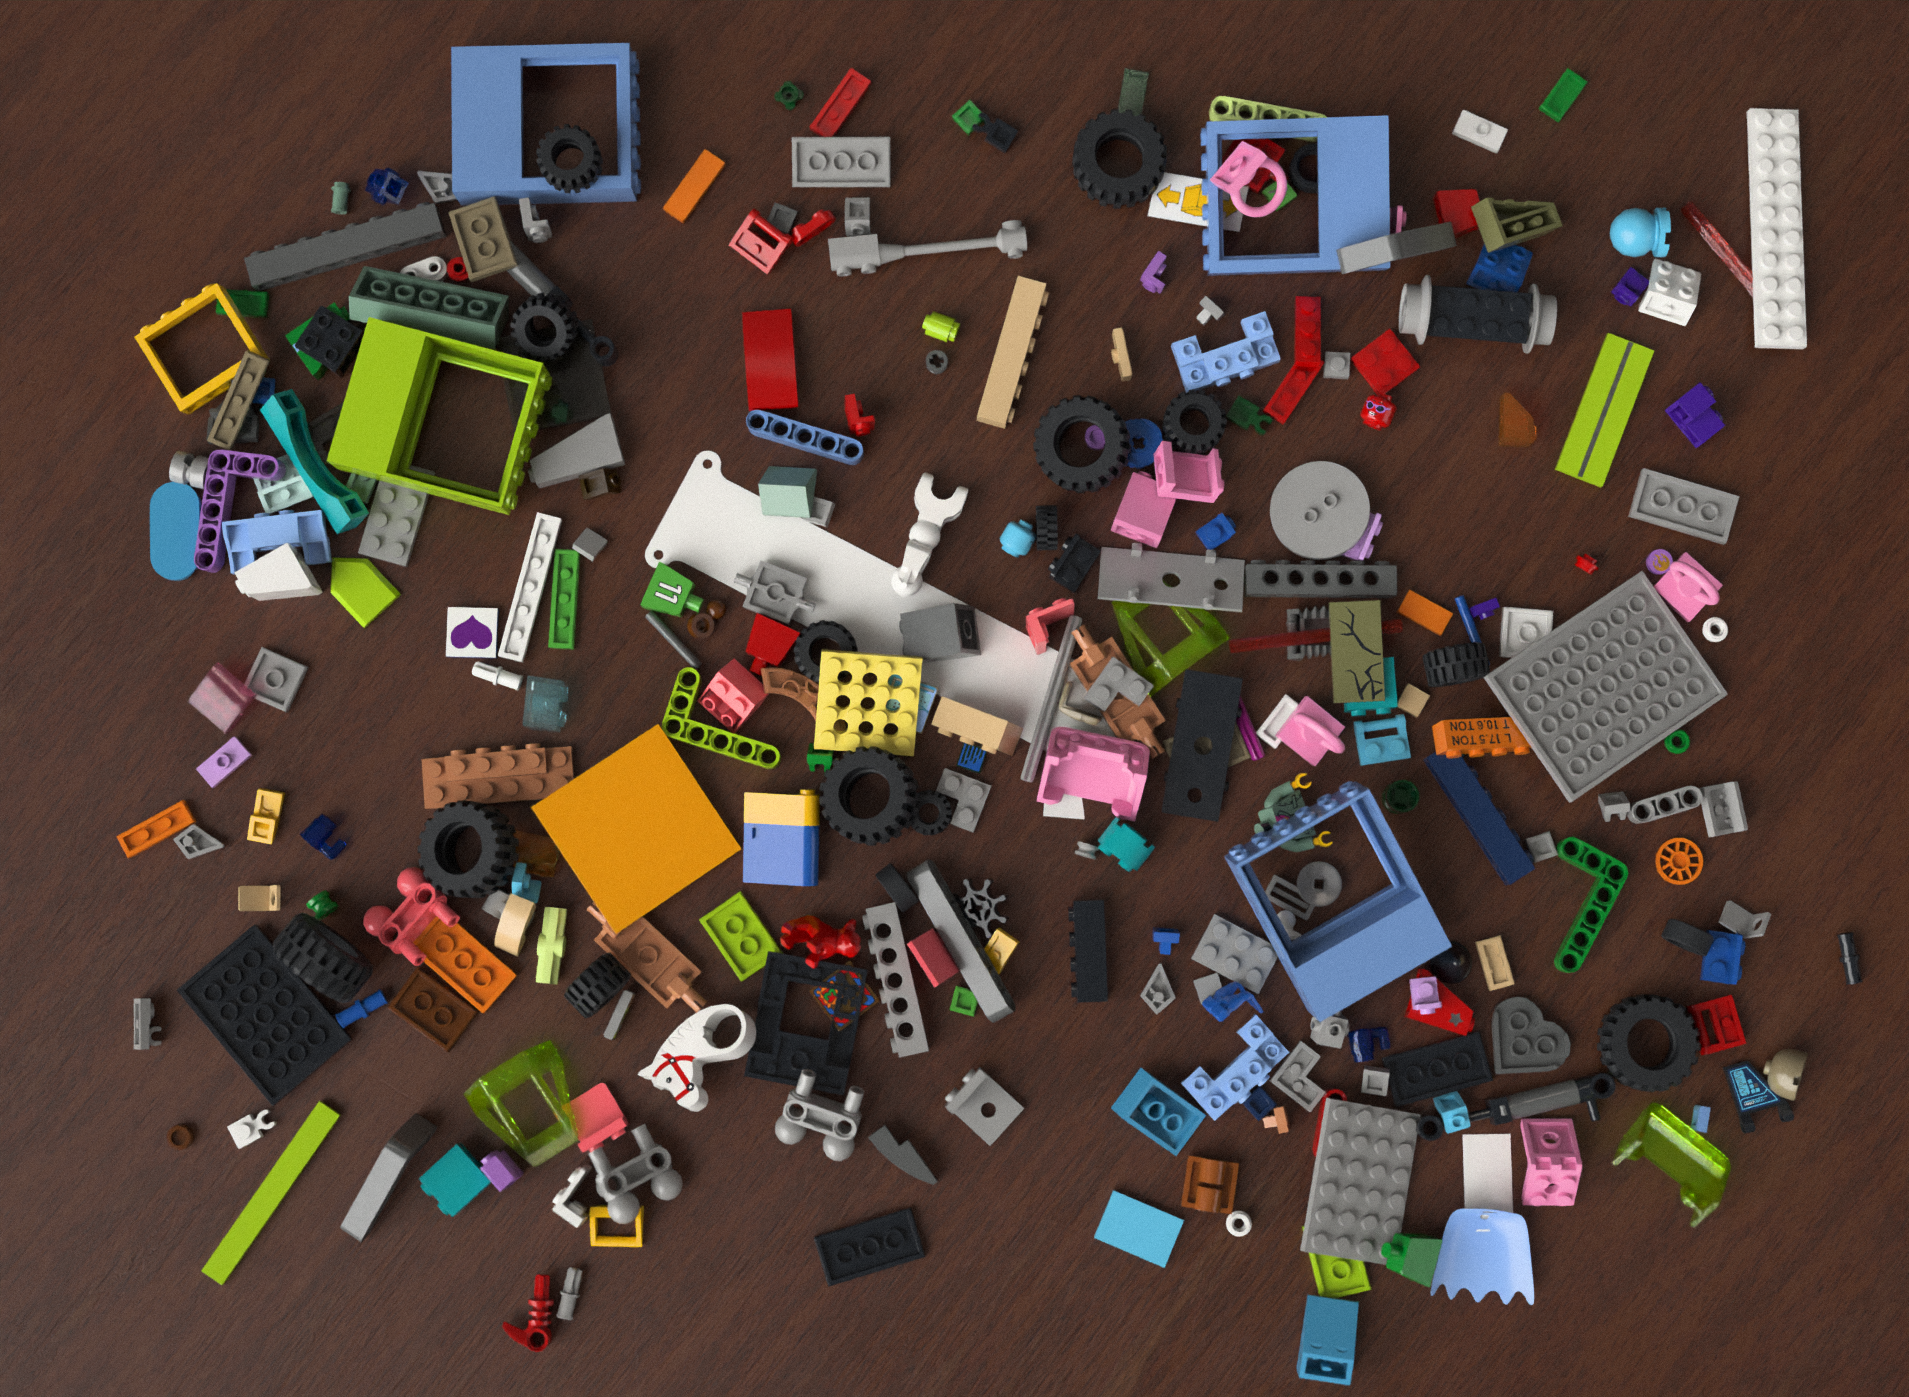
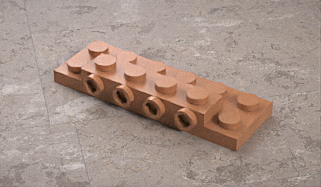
M540 743L526 744V749L516 750V746H502L499 752H491V748L475 749L476 754H466V750L450 751L451 756L421 759L425 809L444 808L445 804L450 802L457 803L459 800L484 804L542 800L575 779L573 749L571 746L541 748Z

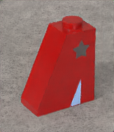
M1418 969L1416 978L1434 977L1425 969ZM1437 978L1438 997L1442 1007L1435 1008L1436 1013L1420 1014V1010H1413L1410 995L1404 1017L1463 1036H1467V1032L1472 1031L1475 1023V1018L1472 1017L1474 1011Z

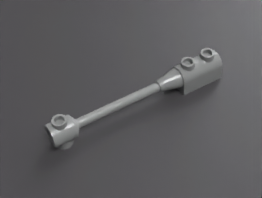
M1019 220L1002 223V228L996 237L911 246L878 244L877 234L828 239L831 270L837 271V276H849L852 274L851 269L861 268V273L863 274L876 272V267L881 264L911 255L998 247L1002 253H1008V258L1014 259L1022 257V251H1027L1025 226H1022V222Z

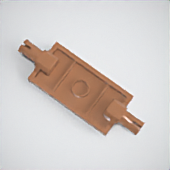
M1085 624L1071 632L1083 652L1082 656L1069 665L1087 692L1112 657H1115L1133 670L1112 637L1101 644L1095 643ZM1118 692L1105 712L1098 709L1116 738L1130 741L1140 740L1142 744L1148 747L1151 759L1165 751L1153 732L1155 727L1166 720L1149 694L1138 707Z
M591 905L587 908V911L603 924V930L594 941L607 953L610 952L631 973V976L666 1009L677 998H682L696 1013L702 1008L695 1000L702 1007L706 1005L708 1001L691 987L693 985L692 982L702 971L645 917H640L615 934L600 910L598 911Z

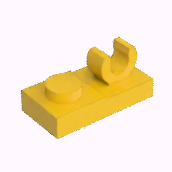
M1001 928L996 929L984 948L998 974L1001 973L1019 944L1018 940Z

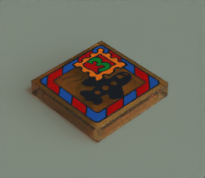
M850 960L844 964L845 966L854 967ZM837 969L822 981L844 986L839 1009L840 1013L846 1012L850 1015H855L856 1013L855 1006L858 1003L861 987L860 980H862V976L859 973ZM837 973L845 975L844 982L839 983L836 981L835 976ZM866 982L859 1016L880 1001ZM815 986L809 992L832 1021L838 990ZM850 987L854 988L856 992L855 996L851 998L845 994L846 989ZM835 1017L833 1024L840 1032L854 1020Z

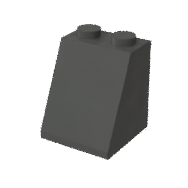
M952 603L900 614L899 628L904 640L903 655L922 657V663L981 655L974 606Z

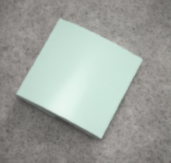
M288 454L277 458L286 466L285 476L281 480L254 479L265 513L272 514L314 497ZM271 463L268 466V474L275 471V463Z

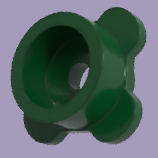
M786 81L780 90L775 93L774 97L777 102H782L787 110H793L797 101L803 99L804 93L801 89L798 90L791 81Z

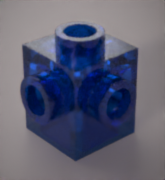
M386 167L385 170L374 169V172L367 179V186L364 191L373 195L371 199L381 205L386 203L399 205L409 183L400 178L398 172Z

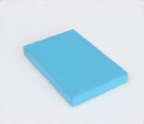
M1113 1190L1094 1238L1165 1268L1184 1220Z

